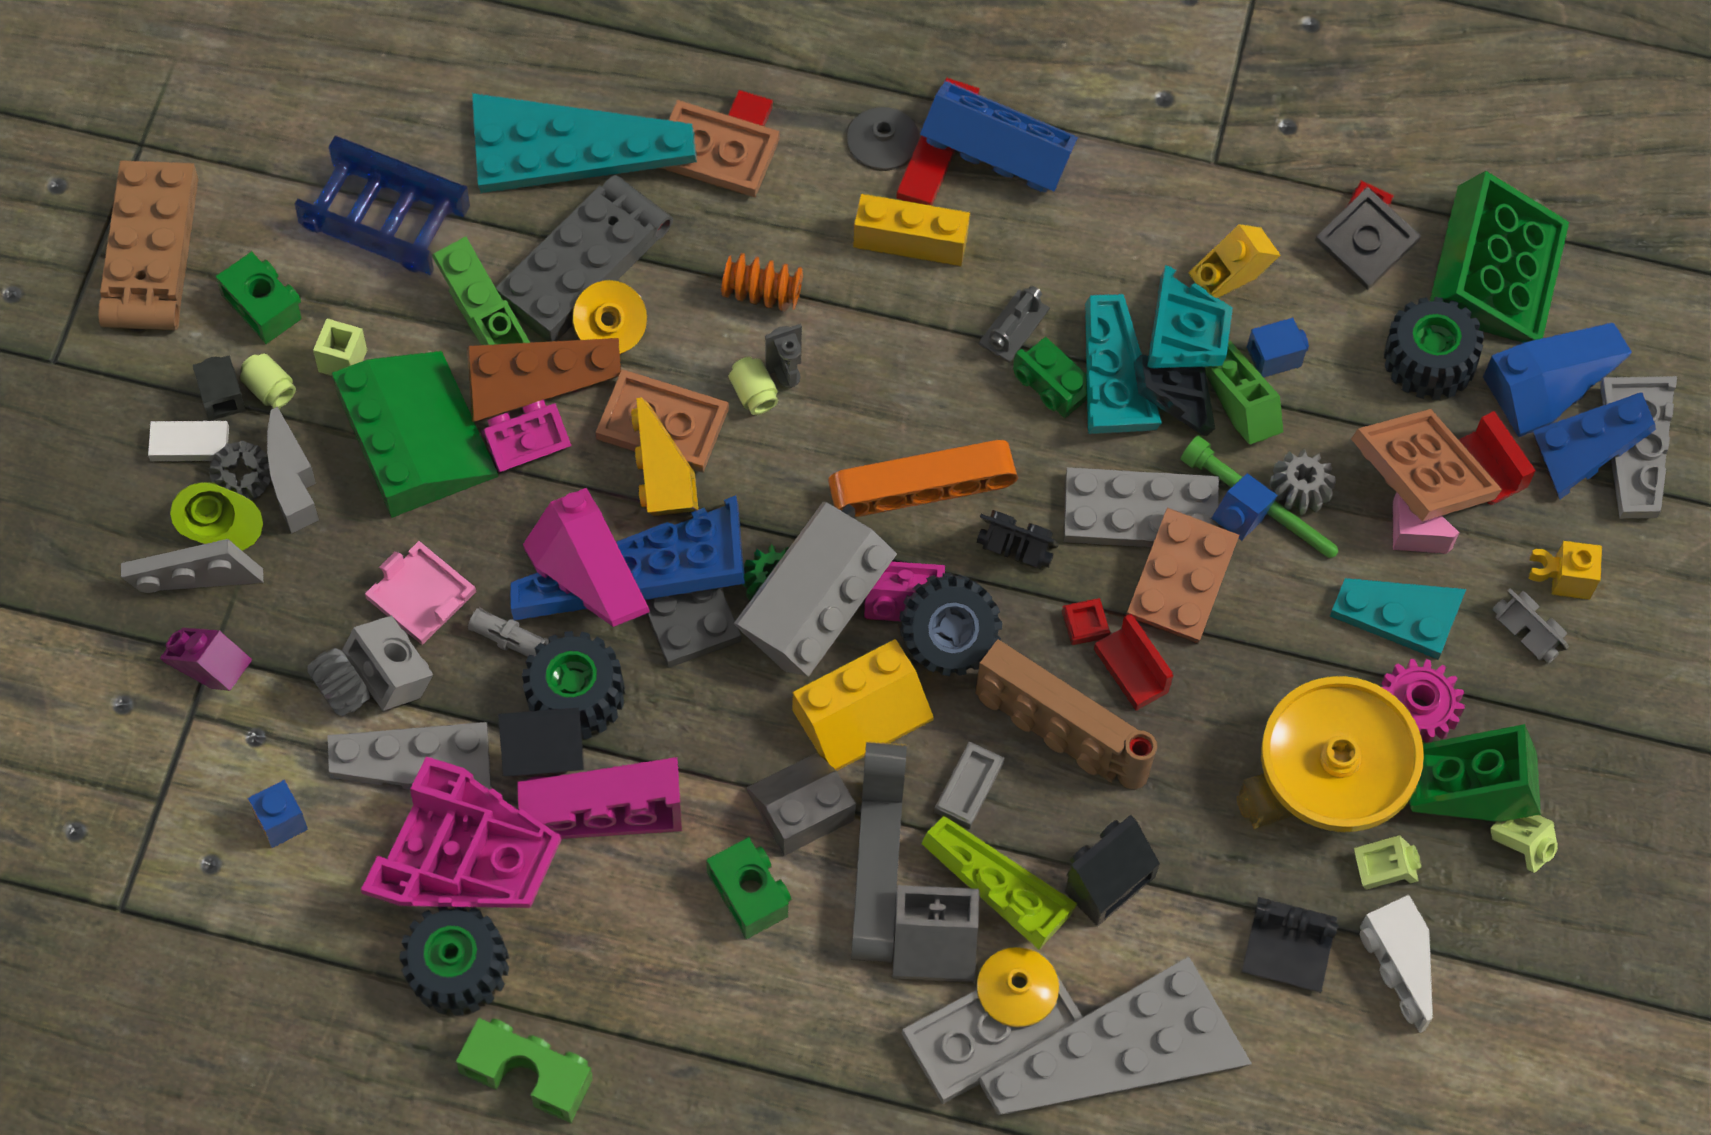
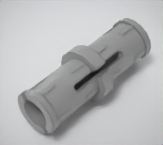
M480 607L474 611L468 624V630L497 642L499 648L503 650L510 648L527 657L529 654L536 656L535 647L540 642L545 646L549 644L548 639L520 628L519 622L513 619L506 621L484 611Z

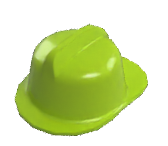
M201 482L189 485L181 490L172 501L170 510L172 524L180 534L203 544L229 539L243 551L252 546L261 535L263 520L261 512L255 503L245 496L215 483Z

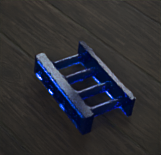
M335 135L328 146L332 165L335 169L314 205L301 199L296 200L294 205L299 224L310 232H322L398 262L411 272L420 271L431 276L434 266L431 251L427 249L447 214L453 213L464 218L470 208L468 188ZM354 174L368 180L347 218L328 211L348 175ZM387 187L401 193L380 231L361 224L381 188ZM420 200L434 206L413 244L394 237L414 201Z

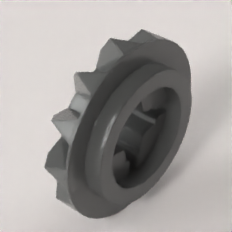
M243 440L232 444L226 443L219 452L214 454L209 468L212 483L241 494L250 500L259 497L267 489L271 481L266 453L258 445L247 443ZM240 456H243L246 468L257 472L244 474L241 486H238L235 474L229 473L225 469L230 470V468L237 467Z

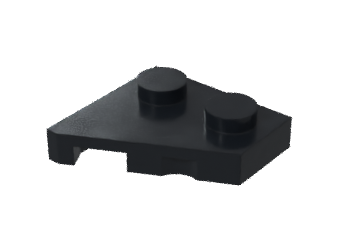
M1141 354L1134 361L1138 394L1201 435L1208 436L1215 429L1205 367L1150 368L1147 367L1149 356Z

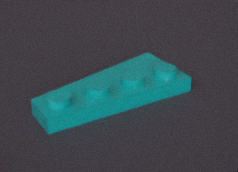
M1124 294L1090 295L1085 302L1088 434L1157 430L1162 423L1157 406L1138 394L1134 361L1141 355V351Z

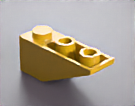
M642 397L636 398L637 408L632 409L631 417L634 431L640 432L641 446L635 447V458L638 470L643 469L645 484L639 485L641 507H647V512L653 516L699 510L695 472L649 403Z

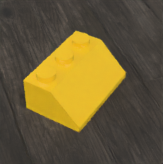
M896 639L793 692L792 711L819 755L836 771L865 757L866 742L891 743L934 720L916 670Z

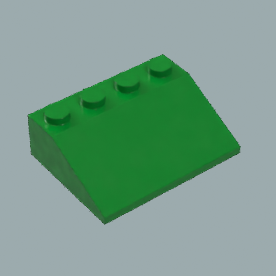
M1484 171L1458 185L1430 301H1434L1435 297H1441L1445 303H1450L1451 300L1458 302L1459 309L1462 310L1466 307L1471 311L1470 319L1477 318L1480 323L1479 331L1523 343L1542 339L1569 221L1488 171Z
M442 351L367 359L332 372L338 398L391 518L498 477L497 470L475 422L472 423L471 413Z

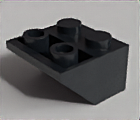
M1132 815L1128 816L1121 823L1118 820L1110 823L1100 834L1101 840L1092 848L1088 845L1083 846L1070 860L1072 865L1067 873L1068 880L1065 893L1071 900L1078 903L1077 906L1097 927L1156 877L1160 865L1137 820Z

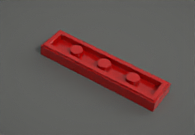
M947 77L945 81L978 95L980 93V88ZM921 135L897 190L896 199L933 206L956 150L948 146L946 149L934 147L926 142L927 137Z

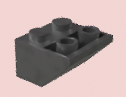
M897 885L893 979L974 982L978 936L979 889Z

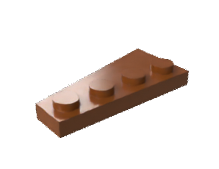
M619 338L468 346L467 357L472 423L527 406L540 400L550 399L619 377L621 372Z

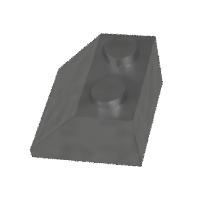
M818 753L747 787V792L784 856L853 822L855 819L856 803L838 772Z

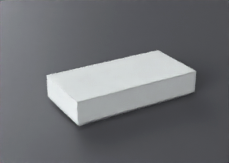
M151 421L150 461H213L214 454L219 452L228 443V422Z

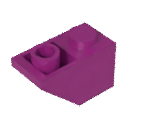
M183 627L170 636L166 643L167 649L160 657L164 663L210 689L230 691L252 661L246 653L220 630Z

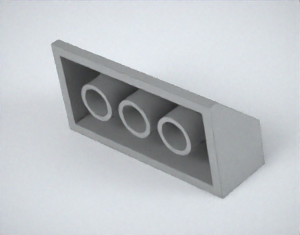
M822 502L737 618L734 625L784 672L809 677L897 553L871 528L831 504Z

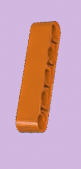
M993 440L844 469L832 474L828 479L834 507L842 510L847 504H850L855 508V517H861L1003 489L1013 485L1018 480L1009 443L1005 440Z

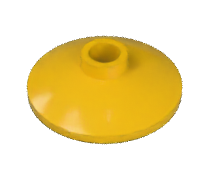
M605 280L590 285L579 295L573 308L572 320L574 330L580 340L619 338L621 354L633 348L642 338L647 325V312L643 300L633 288L619 281ZM607 312L613 316L614 322L611 326H606L602 323L601 316L603 313Z
M1012 947L998 951L984 963L977 980V993L982 1007L994 1020L1011 1027H1028L1039 1023L1051 1013L1058 999L1059 981L1051 963L1040 953L1027 948ZM1015 977H1022L1026 980L1027 985L1023 988H1017L1012 984L1011 980Z

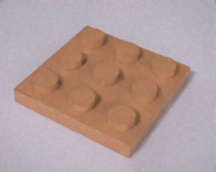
M1432 409L1358 428L1351 438L1361 450L1362 455L1374 465L1385 478L1386 483L1399 494L1408 505L1410 511L1418 516L1422 522L1495 500L1502 490Z

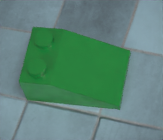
M1525 724L1423 744V769L1416 789L1410 798L1412 812L1498 822L1541 815L1537 752Z

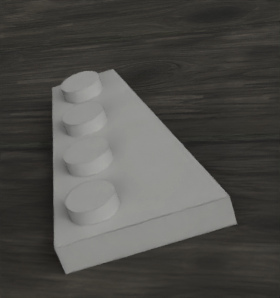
M1677 376L1603 378L1600 383L1603 405L1642 392L1656 426V430L1621 456H1614L1611 459L1620 519L1657 518L1661 512L1666 474L1665 462L1669 449V429L1673 416V396L1676 389Z

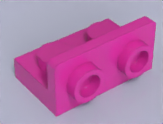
M540 400L522 407L524 415L510 419L509 413H505L487 420L489 427L481 430L483 438L485 437L498 472L571 446L556 403L546 406L544 400Z
M892 561L866 596L864 617L874 620L901 621L899 619L900 611H904L906 606L903 602L907 595L911 597L915 592L913 587L918 583L921 585L928 582L926 578L930 576L942 577V573H945V565Z

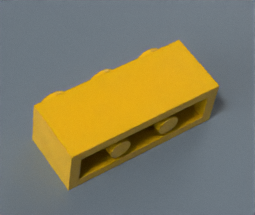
M861 194L854 224L853 248L962 266L968 236L970 212Z

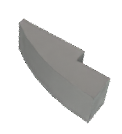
M276 407L270 411L267 431V455L270 475L279 506L292 534L319 520L315 504L306 489L316 484L309 461L279 408Z

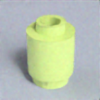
M268 354L252 355L241 366L240 381L264 405L281 408L294 396L296 387L292 384V378Z
M744 357L732 365L733 370L729 373L728 378L745 409H749L752 415H759L777 405L778 398L776 395L778 390L761 359Z

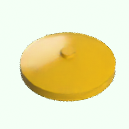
M1324 677L1307 682L1291 691L1273 710L1266 724L1262 739V767L1267 783L1275 797L1297 818L1310 825L1329 831H1361L1388 821L1410 800L1423 769L1424 750L1419 728L1408 709L1384 688L1354 677Z

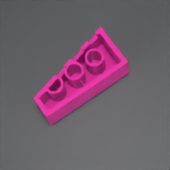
M668 758L553 777H531L527 781L518 782V809L526 811L560 835L561 839L682 831L678 758Z

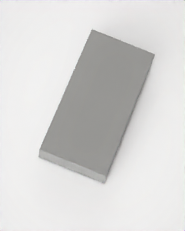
M968 742L935 806L934 813L945 816L951 821L970 829L1004 764L1005 758L972 742Z

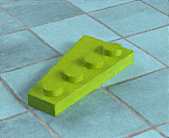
M945 816L926 833L921 843L969 888L979 889V897L1038 950L1044 946L1072 915L1078 904Z

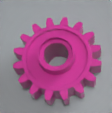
M1410 659L1406 670L1398 663L1395 665L1392 675L1386 673L1381 683L1384 686L1382 688L1394 695L1408 709L1419 728L1422 740L1429 743L1433 741L1435 736L1444 740L1449 733V729L1455 730L1460 721L1458 716L1462 715L1465 705L1459 701H1461L1464 695V690L1453 689L1458 678L1456 676L1446 678L1443 675L1446 669L1444 665H1441L1437 670L1431 669V660L1426 659L1423 667H1418L1416 661ZM1413 699H1421L1427 704V706H1420L1413 701Z

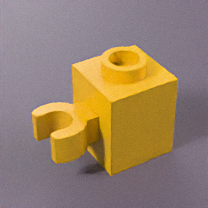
M1563 541L1555 557L1547 550L1534 549L1529 561L1540 562L1544 568H1532L1528 578L1541 582L1551 577L1552 595L1590 600L1601 581L1602 546Z

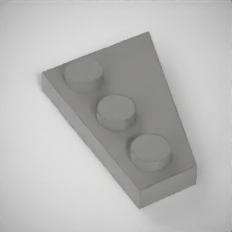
M229 539L121 563V578L139 592L145 593L159 590L264 583L263 568Z

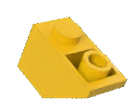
M1239 224L1188 273L1196 284L1207 290L1211 296L1219 298L1255 280L1281 255L1261 227Z

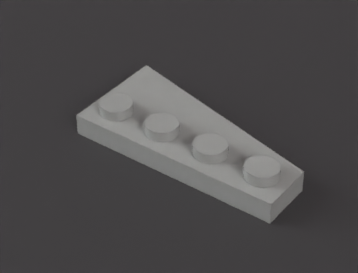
M487 722L327 735L328 764L331 778L376 785L388 783L402 785L403 789H410L427 756L466 769L473 774V778L477 782L491 790Z

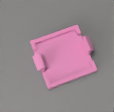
M418 541L408 551L409 554L404 559L401 553L394 552L379 566L383 571L384 578L378 584L375 583L365 593L367 600L385 615H392L404 631L423 645L476 593V588Z

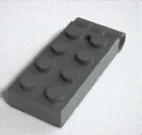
M614 175L602 187L599 186L496 289L502 300L506 299L515 317L546 341H557L573 325V308L579 295L596 282L605 280L617 281L669 231L673 223V217L619 176Z

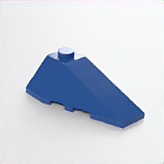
M1613 322L1525 342L1494 354L1490 358L1483 378L1517 436L1522 437L1532 433L1535 429L1554 423L1573 403H1577L1598 381H1602L1603 378L1625 361L1632 351Z

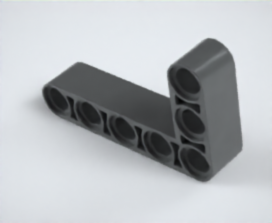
M866 742L851 960L892 963L902 800L907 755L906 744Z

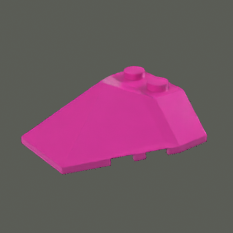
M426 756L410 788L413 806L388 858L376 857L361 888V893L399 906L531 908L561 842V836L523 809L517 810L503 800L502 795L493 788L489 790L473 778V774L466 769Z

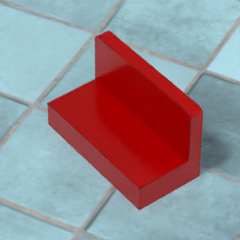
M1495 411L1481 417L1476 431L1458 439L1502 489L1495 500L1487 502L1489 505H1494L1528 488L1536 470Z
M1131 613L1124 617L1121 629L1095 643L1094 651L1136 711L1169 693L1174 676L1173 672Z

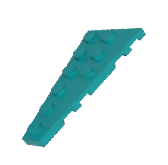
M472 93L477 178L481 193L697 162L695 135L691 123Z

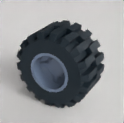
M942 573V577L933 575L926 578L928 582L923 585L918 583L913 587L915 592L911 597L906 596L903 602L906 605L905 609L900 611L899 619L902 622V627L899 628L901 636L905 641V646L919 663L932 672L938 671L941 675L945 676L957 673L958 676L967 674V669L973 668L976 671L979 669L981 660L997 639L1001 640L998 636V630H1002V621L998 616L1000 613L998 605L981 585L966 576Z

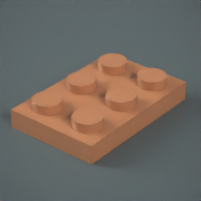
M677 100L669 121L691 123L693 125L697 162L661 167V169L756 197L780 140V131Z
M622 369L596 430V439L635 451V447L641 446L640 432H635L633 429L631 411L637 408L636 398L642 397L649 403L691 468L704 473L729 410V402Z
M1167 508L1126 616L1131 613L1138 621L1199 643L1239 535Z

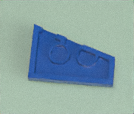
M1640 392L1535 429L1533 433L1560 500L1569 494L1570 489L1584 478L1588 480L1598 473V468L1614 456H1621L1654 432L1656 426L1643 393Z

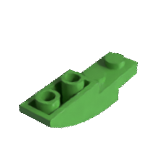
M466 236L432 255L450 287L448 290L481 345L530 343L506 299L502 300Z

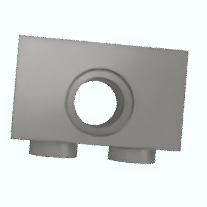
M392 615L354 627L342 649V652L348 658L382 711L420 699L433 677L427 662L421 658L410 642L406 632L400 628Z

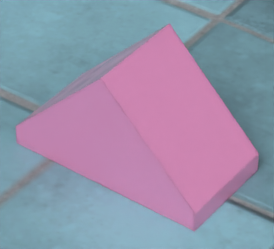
M1396 492L1393 500V550L1446 554L1451 551L1459 532L1443 516L1422 522L1418 516L1410 511L1406 502Z

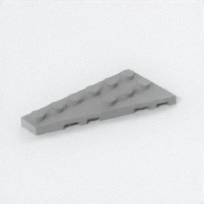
M1188 956L978 1078V1081L996 1113L1003 1115L1244 1067L1252 1063Z

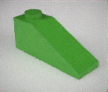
M1228 341L1227 356L1223 365L1202 367H1205L1206 376L1232 425L1249 445L1283 433L1280 395L1231 341Z

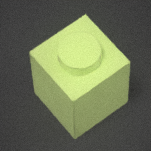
M326 319L313 349L318 371L332 376V372L363 361L367 352L363 329Z

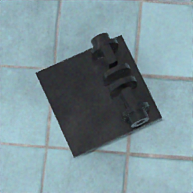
M992 510L990 516L981 513L980 518L990 524L988 530L981 528L976 543L982 544V549L1001 554L1007 536L1011 534L1004 557H1009L1015 539L1019 537L1022 539L1015 556V561L1019 562L1026 542L1029 541L1022 562L1035 566L1038 569H1041L1042 566L1050 567L1054 554L1047 552L1049 546L1058 548L1059 545L1055 539H1052L1053 533L1051 530L1032 523L1028 524L1027 529L1015 526L1017 520L1014 517Z
M1258 897L1241 973L1321 993L1332 940L1335 938L1338 927L1337 917Z

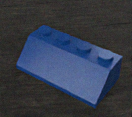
M945 81L937 92L920 132V135L927 137L926 142L934 147L946 149L948 146L960 151V156L963 159L976 164L983 161L993 165V170L996 173L1008 178H1013L1014 175L1028 180V186L1041 192H1047L1048 189L1055 192L1078 138L948 81Z

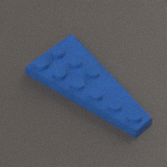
M736 495L725 499V506L707 512L705 508L691 512L692 519L676 525L666 522L616 542L644 599L745 584L739 505ZM534 573L511 582V612L514 620L587 609L584 606L583 600L572 592L567 594L559 588L558 582L549 576L544 578L539 573Z

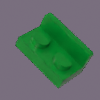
M1046 336L1027 352L1020 349L1015 353L1013 371L1016 378L1024 386L1033 388L1040 395L1042 402L1051 411L1056 410L1062 417L1066 418L1087 401V374Z

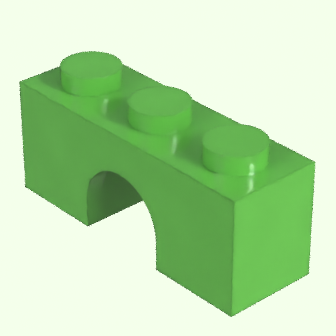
M478 1018L456 1060L459 1073L497 1090L502 1078L510 1070L519 1067L531 1069L539 1077L531 1094L533 1106L572 1123L593 1080L591 1067L587 1066L588 1062L572 1052H566L565 1055L550 1050V1044L539 1037L529 1035L526 1039L512 1033L514 1029L503 1021L491 1019L488 1022Z

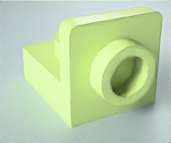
M1540 815L1504 822L1497 821L1490 828L1492 840L1525 854L1527 870L1534 873L1546 862L1552 860L1557 852L1558 844L1554 822Z
M1400 835L1354 848L1364 888L1371 889L1406 879L1410 884L1419 881L1416 869L1421 868L1418 851L1414 845L1410 846Z

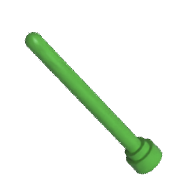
M1199 435L1196 436L1188 445L1180 460L1192 469L1195 467L1200 470L1207 469L1213 475L1219 476L1220 480L1232 488L1242 476L1213 456L1215 452L1210 449L1211 444ZM1274 501L1267 512L1268 515L1324 556L1334 558L1338 554V547L1333 542Z

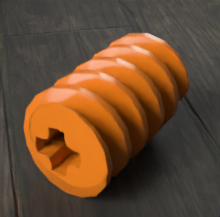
M744 253L740 254L736 262H732L730 255L723 274L721 294L723 297L728 298L735 289V296L738 301H743L749 293L750 302L754 305H757L764 296V304L767 308H772L778 299L780 311L785 312L791 303L794 310L801 291L803 269L798 267L794 275L790 276L788 264L784 263L779 273H777L774 269L773 260L768 262L765 269H761L759 257H755L751 265L748 266L746 265Z

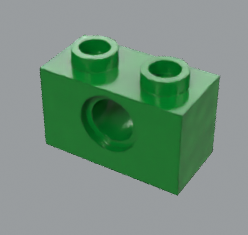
M251 251L216 276V280L222 297L261 340L268 344L302 319L298 305L301 303V299L291 285L283 286L277 279L279 276L268 260L265 259L261 262ZM259 294H268L263 298H256Z
M749 837L706 859L707 874L746 940L788 918V902L792 900L790 893L781 879L775 882L768 870L772 867L768 855L761 846L755 848ZM753 880L762 887L756 892H746L740 886L746 881Z

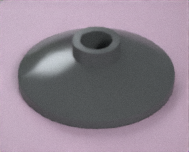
M876 107L862 112L851 123L847 135L848 147L853 157L862 165L880 171L894 170L906 165L911 160L919 142V131L914 121L905 113L889 107ZM879 131H887L889 133L881 134Z

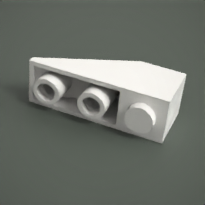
M1407 895L1366 914L1360 926V937L1367 951L1370 953L1374 952L1381 964L1380 973L1384 982L1389 988L1394 987L1400 997V1008L1405 1019L1410 1024L1414 1023L1419 1033L1426 1030L1433 1019L1429 929L1412 899Z

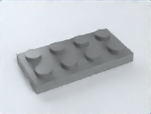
M1067 467L1065 478L1064 542L1152 548L1167 508L1218 527V523L1211 518L1218 508L1219 476Z
M1015 977L1011 980L1012 984L1017 988H1023L1027 985L1026 980L1022 977ZM1059 977V995L1053 1010L1045 1019L1028 1027H1011L994 1020L982 1007L977 990L902 1029L905 1041L942 1104L980 1084L978 1078L1083 1018Z

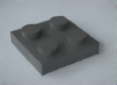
M721 588L645 599L649 608V613L646 615L668 668L741 642V634L734 625L735 620Z

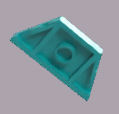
M1165 265L1160 278L1147 367L1222 366L1227 356L1233 308L1219 298L1211 296L1207 290L1195 282L1189 288L1174 278L1175 269Z

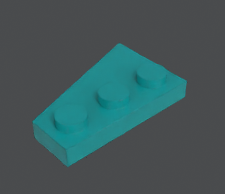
M1345 578L1330 617L1439 660L1466 589Z

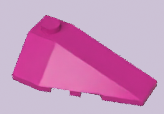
M587 488L551 501L523 543L524 550L537 573L544 578L551 577L558 582L559 588L565 593L569 594L572 592L583 600L584 606L612 627L649 613L648 605L600 509Z

